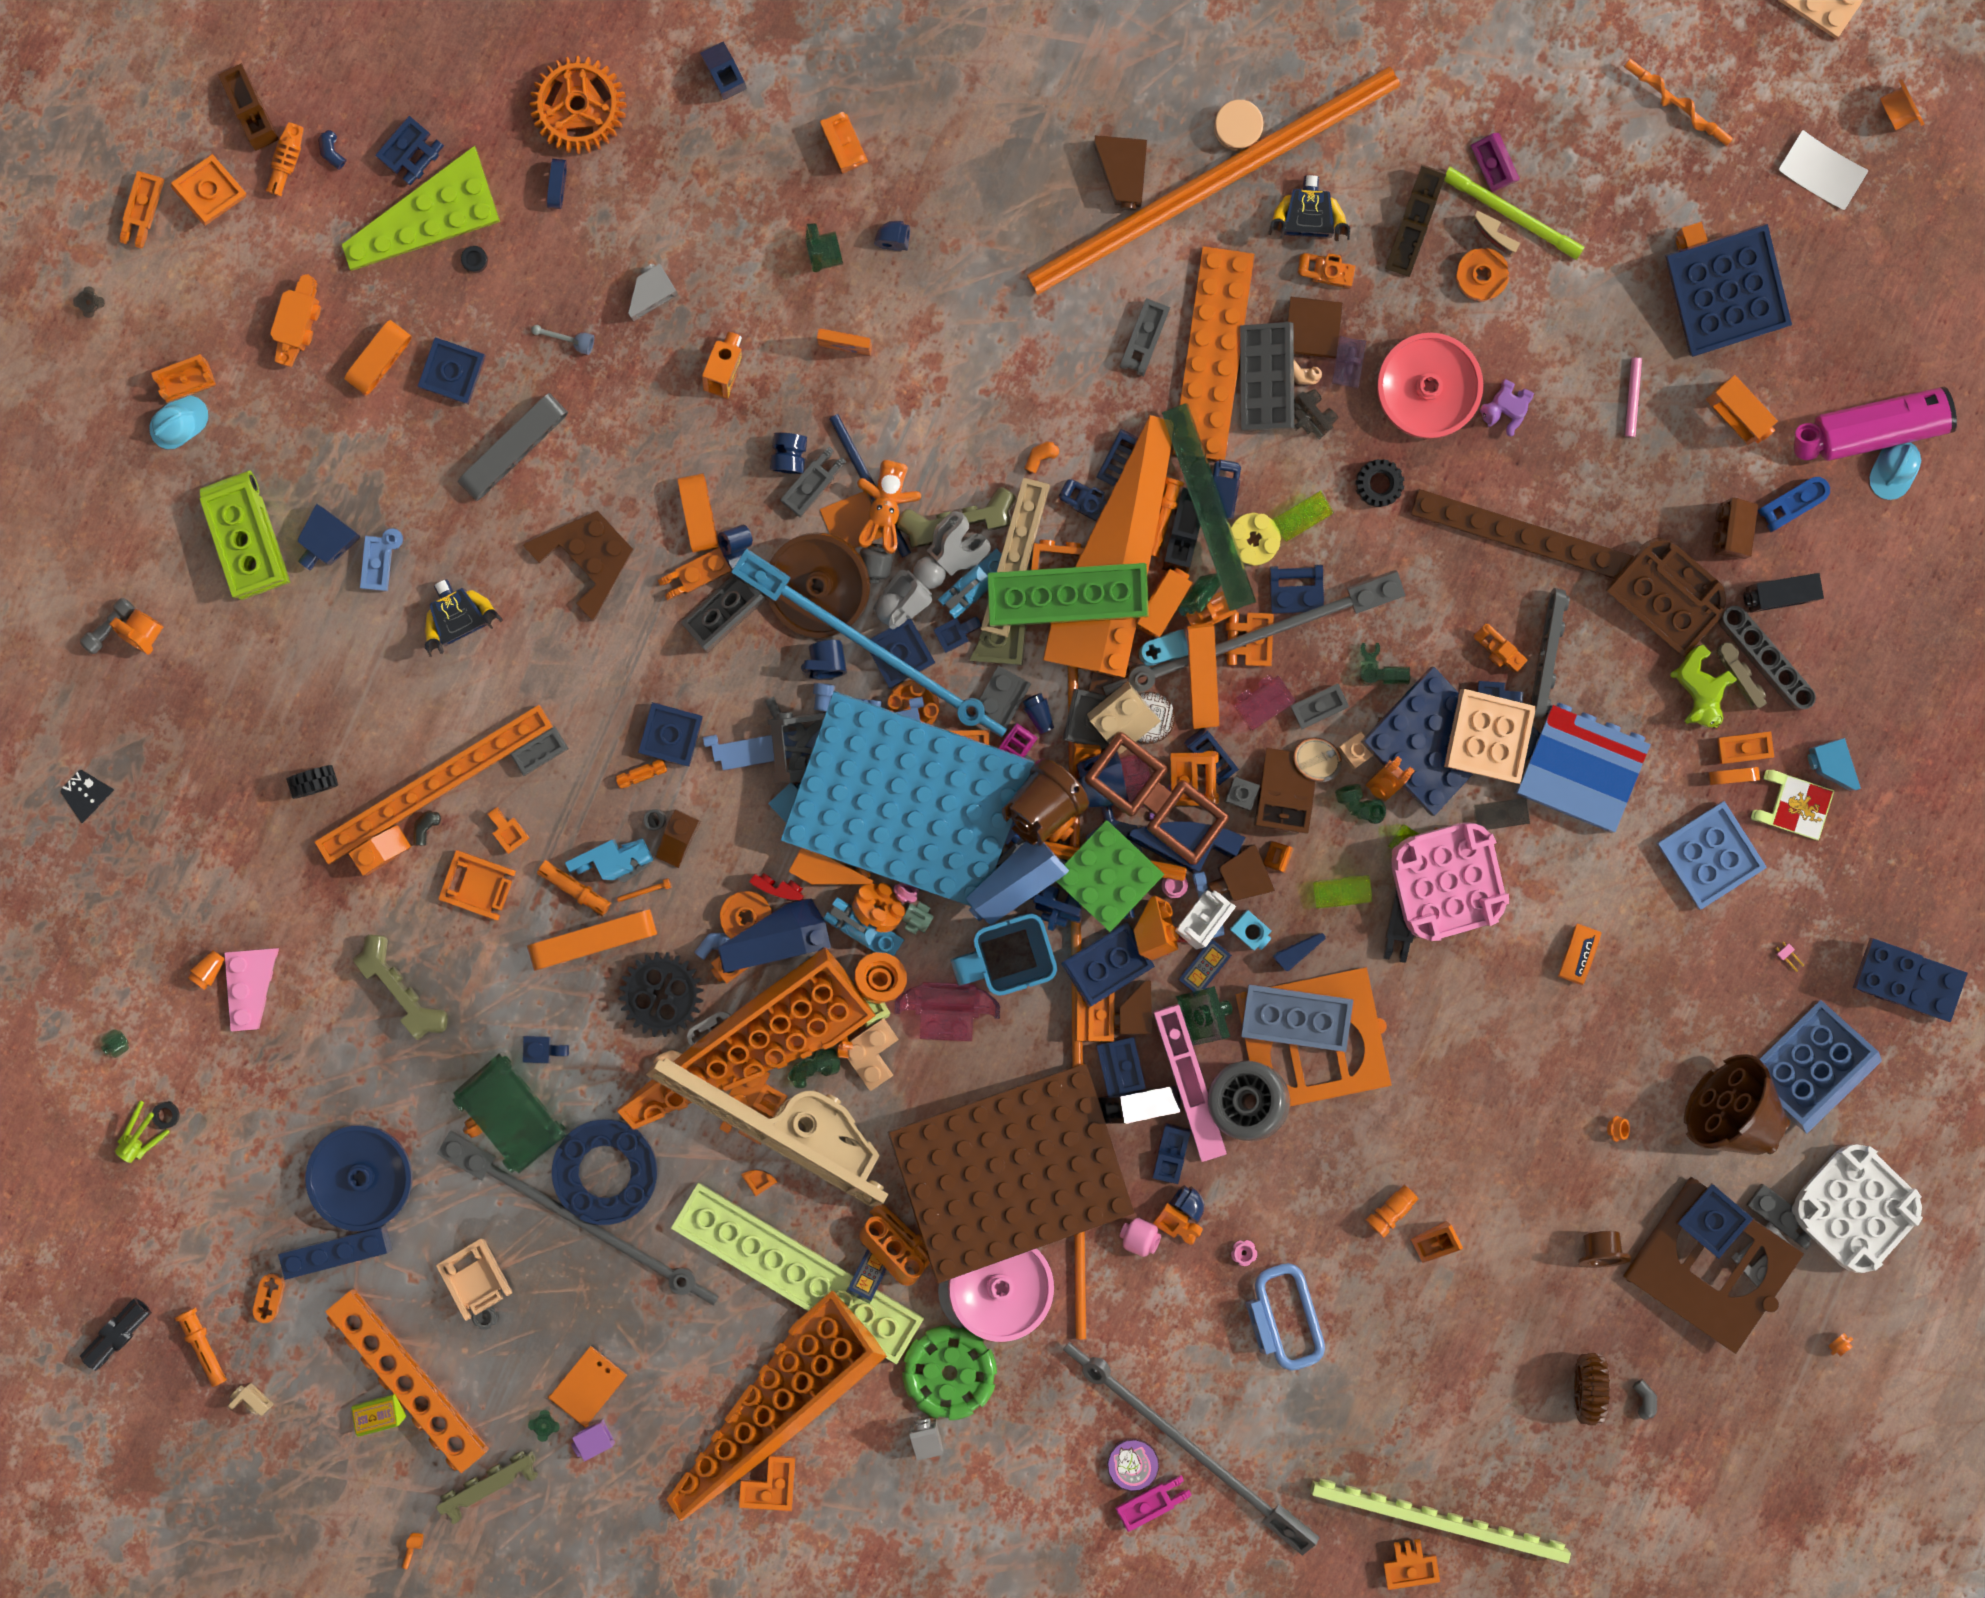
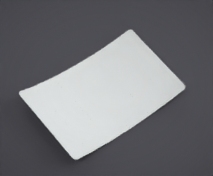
M1804 130L1800 133L1779 168L1782 173L1799 185L1843 210L1846 209L1868 173L1867 169L1828 148Z

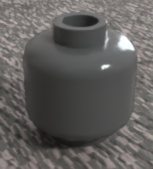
M872 543L870 546L860 549L859 555L866 565L870 583H879L880 579L890 576L893 555L887 553L882 544Z

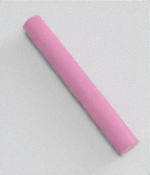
M1631 358L1625 437H1635L1642 358Z

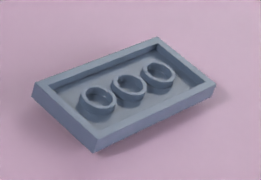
M1248 984L1241 1037L1346 1052L1353 999Z

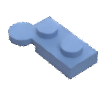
M394 528L388 529L383 533L382 538L365 536L361 589L388 591L392 550L398 549L403 544V535L399 530Z

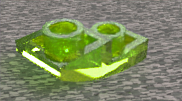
M1320 490L1273 518V521L1287 542L1329 517L1334 512Z
M1369 875L1313 882L1316 908L1372 902Z

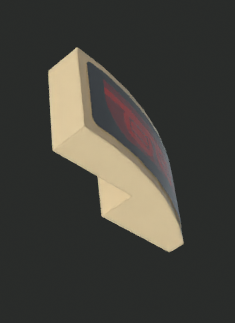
M1477 211L1472 221L1479 232L1496 248L1512 257L1520 243L1497 232L1501 224L1500 221Z

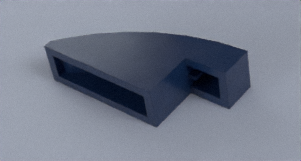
M1166 822L1160 825L1162 829L1192 852L1212 826L1197 822ZM1147 826L1132 830L1126 835L1128 840L1178 866L1186 867L1187 871L1193 874L1200 872L1211 848L1229 858L1237 856L1246 838L1223 828L1196 865H1192L1147 830Z

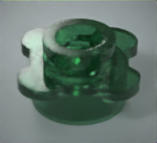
M542 1410L536 1419L529 1421L528 1428L534 1430L538 1435L539 1441L545 1442L550 1434L558 1432L560 1424L554 1420L548 1410ZM545 1423L546 1428H542L541 1425Z

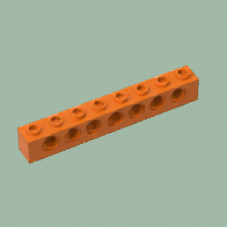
M354 1288L325 1311L330 1325L337 1330L339 1328L345 1335L344 1341L352 1350L356 1348L362 1355L360 1358L362 1363L369 1370L373 1369L379 1377L377 1379L381 1386L386 1390L390 1389L396 1395L403 1410L407 1409L413 1416L411 1418L413 1424L420 1431L424 1429L430 1436L428 1439L430 1444L437 1451L441 1450L446 1455L445 1461L452 1470H458L460 1473H463L489 1450ZM350 1315H355L360 1319L359 1328L350 1326L348 1321ZM371 1335L376 1338V1348H369L366 1345V1336ZM383 1356L393 1358V1368L389 1369L383 1365ZM407 1376L411 1380V1388H403L399 1383V1378ZM418 1396L425 1397L428 1400V1408H419L416 1404V1398ZM436 1416L443 1418L445 1428H436L433 1424V1418ZM451 1437L461 1439V1449H455L450 1445Z

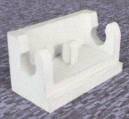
M1206 890L1176 928L1175 932L1195 949L1204 948L1236 906L1218 892L1213 891L1211 893Z

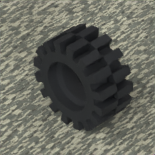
M1386 459L1373 460L1365 464L1357 473V480L1355 481L1357 486L1356 492L1360 495V499L1370 506H1388L1402 495L1401 492L1405 486L1403 485V481H1405L1404 476L1402 477L1401 469H1398L1394 462L1391 463ZM1376 473L1385 474L1390 481L1388 490L1381 494L1374 492L1370 487V479Z
M333 765L307 770L286 779L292 799L306 797L338 786Z

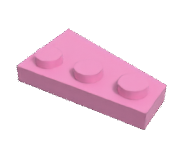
M279 948L225 953L231 1031L259 1029Z

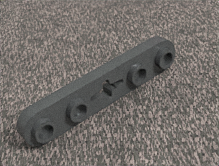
M1553 588L1548 600L1530 705L1536 706L1534 718L1542 719L1545 714H1549L1552 702L1549 699L1550 689L1554 688L1556 682V674L1553 672L1559 637L1563 636L1565 630V622L1562 621L1564 611H1567L1570 601L1569 596H1566V591L1563 589Z

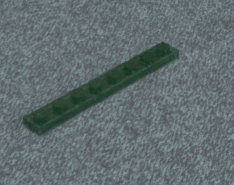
M1185 403L1164 411L1162 415L1229 610L1234 611L1254 604L1256 599L1189 404Z

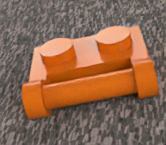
M1218 752L1171 753V792L1181 780L1186 781L1198 790L1197 764H1205L1206 793L1203 795L1217 805L1219 803V794L1216 793ZM1184 793L1175 804V806H1200Z

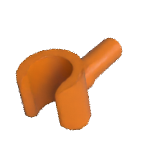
M411 1533L406 1542V1555L402 1564L403 1569H408L414 1549H422L423 1534Z

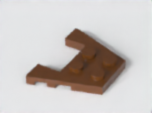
M598 510L523 545L538 563H541L556 548L561 546L593 580L596 585L576 603L592 621L597 618L602 605L607 600L612 587L634 551Z

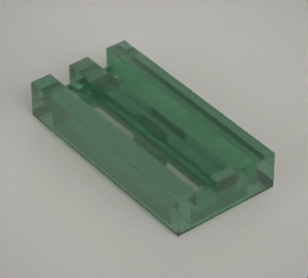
M1221 573L1199 577L1178 607L1181 616H1185L1187 613L1194 614L1195 611L1200 613L1204 610L1224 581Z

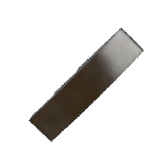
M1421 164L1385 269L1410 277L1445 180L1446 172Z

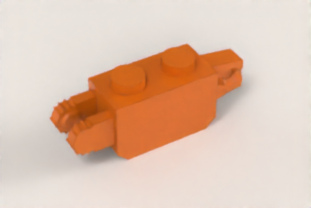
M302 274L300 276L295 291L288 290L282 294L270 333L277 342L275 362L287 367H292L299 351H304L305 346L310 345L313 337V331H311L313 320H318L321 306L318 305L319 301L315 298L318 283L309 274Z

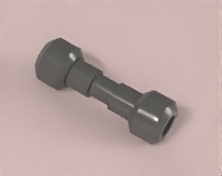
M120 598L113 605L114 611L107 617V620L92 633L87 632L80 639V644L89 653L96 654L103 647L102 641L112 630L109 624L115 617L121 621L124 619L128 620L134 609H136L127 599Z

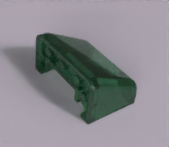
M500 1052L453 1092L455 1098L452 1101L461 1112L464 1110L468 1112L505 1159L502 1162L511 1173L516 1171L520 1174L566 1137L569 1131L562 1123L560 1124L557 1120H553L555 1116L548 1111L521 1078L517 1069H512V1061L504 1052Z

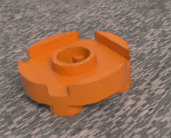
M1489 248L1474 249L1465 254L1460 260L1455 279L1464 295L1472 300L1485 302L1496 298L1506 288L1509 280L1508 264L1505 258L1496 250ZM1487 269L1489 271L1487 273L1489 279L1487 281L1484 279L1478 280L1476 270L1482 271Z
M886 883L863 885L855 894L852 903L853 912L858 920L867 927L869 924L877 927L875 931L878 932L894 930L906 913L905 908L896 898L892 888Z
M752 891L738 892L727 898L720 910L721 925L725 934L731 939L764 917L772 914V909L768 901L760 894ZM747 910H750L752 912L751 917L754 919L752 923L746 922L744 925L741 923L742 918L739 914L741 911L745 913Z

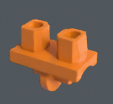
M1226 589L1183 610L1190 626L1212 623L1214 625L1237 613Z

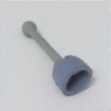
M534 325L531 328V332L534 335L543 334L572 342L576 351L582 354L589 355L594 345L593 334L579 333L574 338L541 329L539 325Z

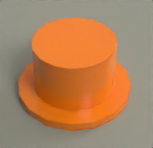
M1898 79L1901 87L1880 98L1895 130L1897 131L1916 120H1919L1921 126L1925 125L1903 79Z
M875 952L865 956L859 962L855 970V983L867 1001L881 1004L894 1000L902 994L907 983V973L903 964L896 957L888 953Z

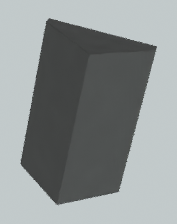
M733 574L683 619L681 624L701 647L709 652L766 599L755 587L742 579H737Z

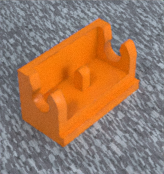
M841 112L820 121L821 128L842 174L868 163L847 114Z
M201 354L151 373L154 381L160 388L158 390L160 396L167 404L216 386L209 363Z

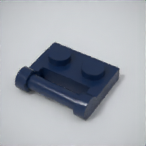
M1314 565V567L1283 569H1278V566H1270L1271 614L1304 613L1323 606V565ZM1314 578L1315 585L1279 587V579Z

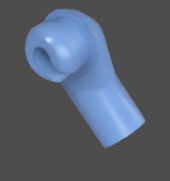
M710 933L694 953L705 960L713 949H718V946L730 940V938L725 933Z

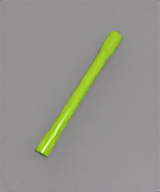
M1448 168L1444 182L1501 213L1551 243L1558 250L1573 259H1578L1584 249L1583 245L1566 235L1558 233L1471 181L1469 177L1456 169Z

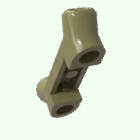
M1001 487L997 488L985 508L977 509V506H970L961 510L966 516L969 525L986 521L987 530L992 531L1010 526L1012 520L1010 512L1016 504L1017 498L1013 493ZM905 509L896 523L897 529L909 535L911 548L931 545L936 526L951 512L937 514V519L929 521L915 511Z
M369 934L364 937L363 951L356 955L353 961L366 979H371L377 974L408 1014L400 1020L406 1029L417 1040H420L428 1032L443 1033L447 1027L448 1014L444 1010L422 1008L417 1002L419 997L411 987L407 989L401 982L403 977L394 966L390 968L387 965L388 939L385 936Z

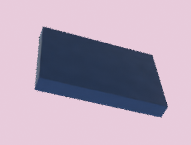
M1128 922L1061 963L1088 1008L1155 967L1150 959L1139 954L1135 934Z

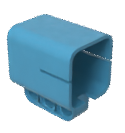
M1026 913L980 928L974 938L976 951L950 960L958 986L985 978L989 990L998 996L1025 989L1027 986L1032 987L1048 982L1054 978L1057 972V964L1044 923L1039 916L1033 913ZM1026 929L1037 967L992 980L981 943Z

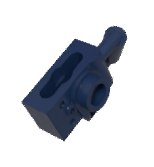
M1221 459L1215 462L1211 485H1208L1206 495L1207 498L1213 501L1210 508L1211 515L1230 519L1234 518L1240 486L1241 466L1239 463ZM1220 470L1233 472V478L1219 476ZM1213 487H1215L1214 498L1212 497Z
M1068 479L1059 494L1060 500L1072 506L1071 509L1096 522L1107 503L1104 501L1105 492L1095 487L1090 489L1073 479ZM1074 488L1080 490L1075 500L1069 498ZM1092 491H1094L1102 495V497L1099 498L1091 493Z

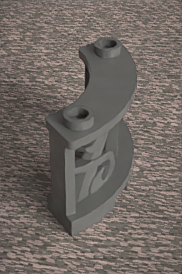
M792 712L777 713V718L768 719V725H771L775 772H772L773 783L802 781L807 767L805 759L808 756H801L802 752L812 753L813 748L805 746L811 737L820 730L826 712L793 716ZM815 721L806 730L804 725L801 723ZM794 726L797 729L795 735H787L790 740L798 741L795 746L784 744L783 727ZM785 751L792 752L788 769Z

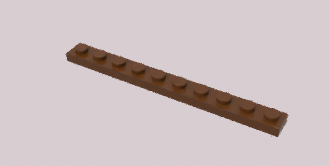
M1421 489L1417 492L1411 511L1412 516L1614 579L1635 557Z

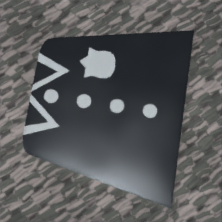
M79 770L61 789V794L83 824L115 789L87 772Z

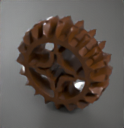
M1596 1353L1581 1354L1578 1357L1574 1378L1575 1414L1581 1424L1593 1426L1605 1422L1610 1399L1608 1363L1603 1355Z

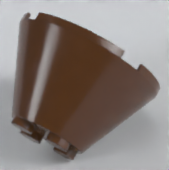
M1741 1054L1723 1060L1725 1064L1715 1072L1712 1069L1708 1071L1691 1093L1684 1112V1123L1687 1125L1688 1130L1686 1135L1694 1144L1705 1149L1751 1155L1773 1154L1777 1151L1780 1140L1786 1129L1790 1126V1119L1786 1117L1769 1070L1760 1059L1753 1055Z

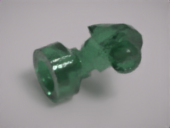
M1360 784L1347 785L1335 791L1338 803L1345 805L1349 812L1352 811L1351 815L1356 816L1358 819L1367 820L1372 824H1378L1384 820L1386 806L1381 800L1374 799L1360 802L1363 797Z
M832 1048L819 1051L814 1061L809 1060L805 1062V1059L801 1060L790 1070L788 1079L793 1081L794 1087L801 1089L807 1086L808 1077L814 1076L815 1072H821L824 1076L837 1074L840 1070V1059L837 1056V1052Z

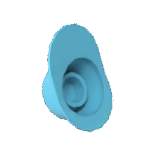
M189 395L168 403L152 417L149 425L153 441L159 447L176 449L196 436L205 428L208 421V410L205 403L199 398Z
M1910 442L1881 450L1869 477L1870 486L1876 495L1883 499L1892 500L1898 499L1908 491L1921 464V456L1917 447Z

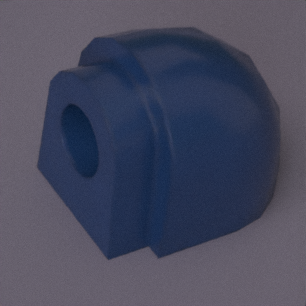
M889 221L883 224L877 231L874 244L882 249L908 251L910 225L904 224L903 221Z
M1183 1185L1169 1202L1170 1205L1188 1215L1189 1219L1195 1223H1198L1203 1215V1198L1192 1186L1188 1188Z

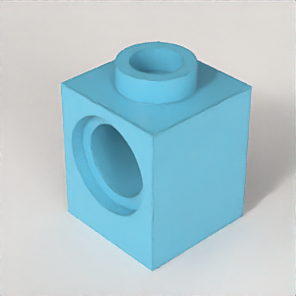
M1246 910L1229 929L1254 951L1257 947L1262 950L1271 940V937L1268 936L1271 930L1249 910ZM1255 924L1259 928V935L1255 939H1248L1245 930L1247 926Z

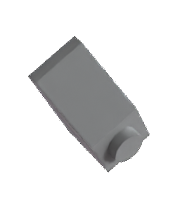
M651 264L641 270L642 275L637 277L628 312L633 321L678 295L661 264L657 266Z

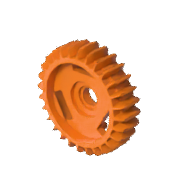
M576 56L575 63H571L570 59L565 57L566 65L563 66L556 60L557 69L553 70V68L547 66L549 75L539 74L543 83L534 82V86L539 90L530 94L534 99H537V101L529 103L531 108L537 109L531 112L533 119L539 118V120L534 122L536 128L543 127L540 131L542 137L549 134L547 138L549 144L557 140L556 148L558 150L564 144L567 153L571 152L572 147H575L578 154H581L582 147H585L588 153H591V145L593 144L600 150L599 141L603 140L609 144L607 135L610 134L617 137L613 129L614 126L618 128L623 126L618 121V118H626V114L620 111V109L627 108L626 102L620 101V99L626 97L624 91L617 92L622 88V84L620 81L613 83L617 79L615 73L607 76L610 71L608 66L600 70V61L596 60L592 66L590 57H586L584 63H581L579 56ZM595 78L601 81L611 96L606 102L602 100L591 84V81ZM556 82L562 83L553 105H547L546 99ZM574 97H582L585 100V105L581 110L576 111L570 107V102ZM593 128L592 134L582 137L568 136L567 132L569 129Z

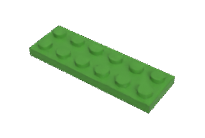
M1146 563L988 573L989 619L991 627L1149 617Z

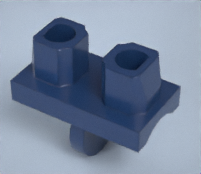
M1049 885L1042 890L1040 895L1036 894L1034 903H1036L1035 909L1042 911L1041 919L1049 922L1048 930L1054 931L1057 925L1066 927L1068 920L1080 924L1083 917L1081 912L1082 905L1070 894H1068L1065 903L1057 901L1060 891L1058 888Z

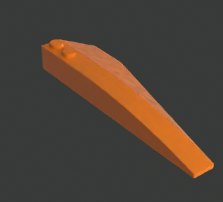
M1149 415L1134 445V449L1123 467L1118 482H1116L1112 494L1087 540V545L1082 555H1080L1076 567L1146 563L1148 574L1175 421ZM1138 618L1051 623L1043 661L1116 678H1125Z
M834 1291L827 1294L792 1325L788 1331L789 1335L783 1343H779L774 1350L775 1354L769 1363L763 1365L758 1372L760 1375L753 1385L747 1387L724 1419L726 1421L724 1425L713 1434L710 1439L711 1443L704 1452H700L695 1459L696 1463L690 1472L684 1474L666 1500L679 1521H683L769 1457L887 1357L874 1336Z

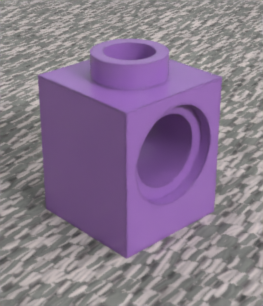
M602 1419L576 1433L572 1438L574 1442L571 1443L577 1457L582 1456L585 1462L613 1447L615 1441Z

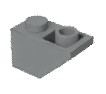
M929 1417L915 1420V1425L910 1426L909 1435L917 1461L943 1455L937 1421H930Z

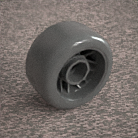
M1240 1061L1225 1067L1216 1075L1208 1092V1109L1216 1126L1228 1136L1243 1141H1259L1276 1133L1286 1121L1290 1109V1094L1283 1078L1271 1067L1255 1061ZM1249 1095H1254L1257 1099L1256 1105L1252 1109H1248L1245 1104V1100Z

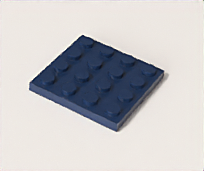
M1764 223L1665 255L1690 356L1694 357L1792 325L1768 224Z
M1430 667L1361 741L1383 766L1389 760L1392 761L1398 756L1402 759L1398 766L1401 770L1405 771L1409 767L1415 770L1403 787L1431 816H1435L1473 775V773L1444 767L1459 692L1435 667Z

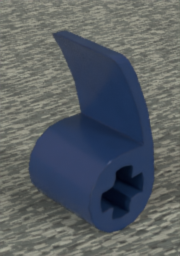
M744 524L718 534L719 547L731 570L734 569L744 551L753 542L752 534Z

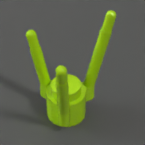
M139 1101L123 1135L117 1141L119 1145L115 1149V1153L128 1163H132L135 1158L141 1159L148 1150L170 1132L168 1129L164 1130L141 1148L142 1142L138 1138L154 1116L153 1113H149L134 1135H129L144 1105L143 1101Z

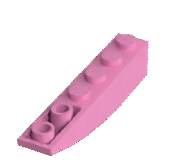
M1175 1004L1154 1011L1156 1024L1201 1162L1226 1155L1220 1130L1209 1113L1208 1092L1180 1006Z

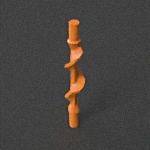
M1631 58L1625 63L1624 67L1634 74L1639 81L1648 83L1662 94L1660 102L1662 106L1674 103L1690 115L1692 125L1696 130L1706 131L1708 135L1714 136L1725 146L1729 145L1733 138L1718 127L1716 123L1708 122L1695 112L1694 101L1691 98H1677L1665 88L1664 79L1661 76L1652 75Z

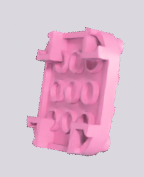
M1470 822L1458 823L1409 837L1393 848L1391 859L1392 872L1404 921L1414 936L1430 941H1439L1444 937L1486 925L1492 926L1499 922L1498 919L1503 915L1506 905L1509 904V894L1505 893L1494 848L1496 840L1493 834L1489 833L1483 826Z

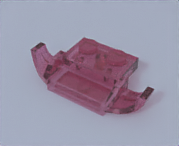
M923 982L922 985L906 990L895 1000V1014H900V1012L905 1010H916L915 1015H921L920 1039L972 1041L973 1018H979V1014H989L994 1019H1000V1004L986 991L976 988L975 985L964 984L958 986V984Z

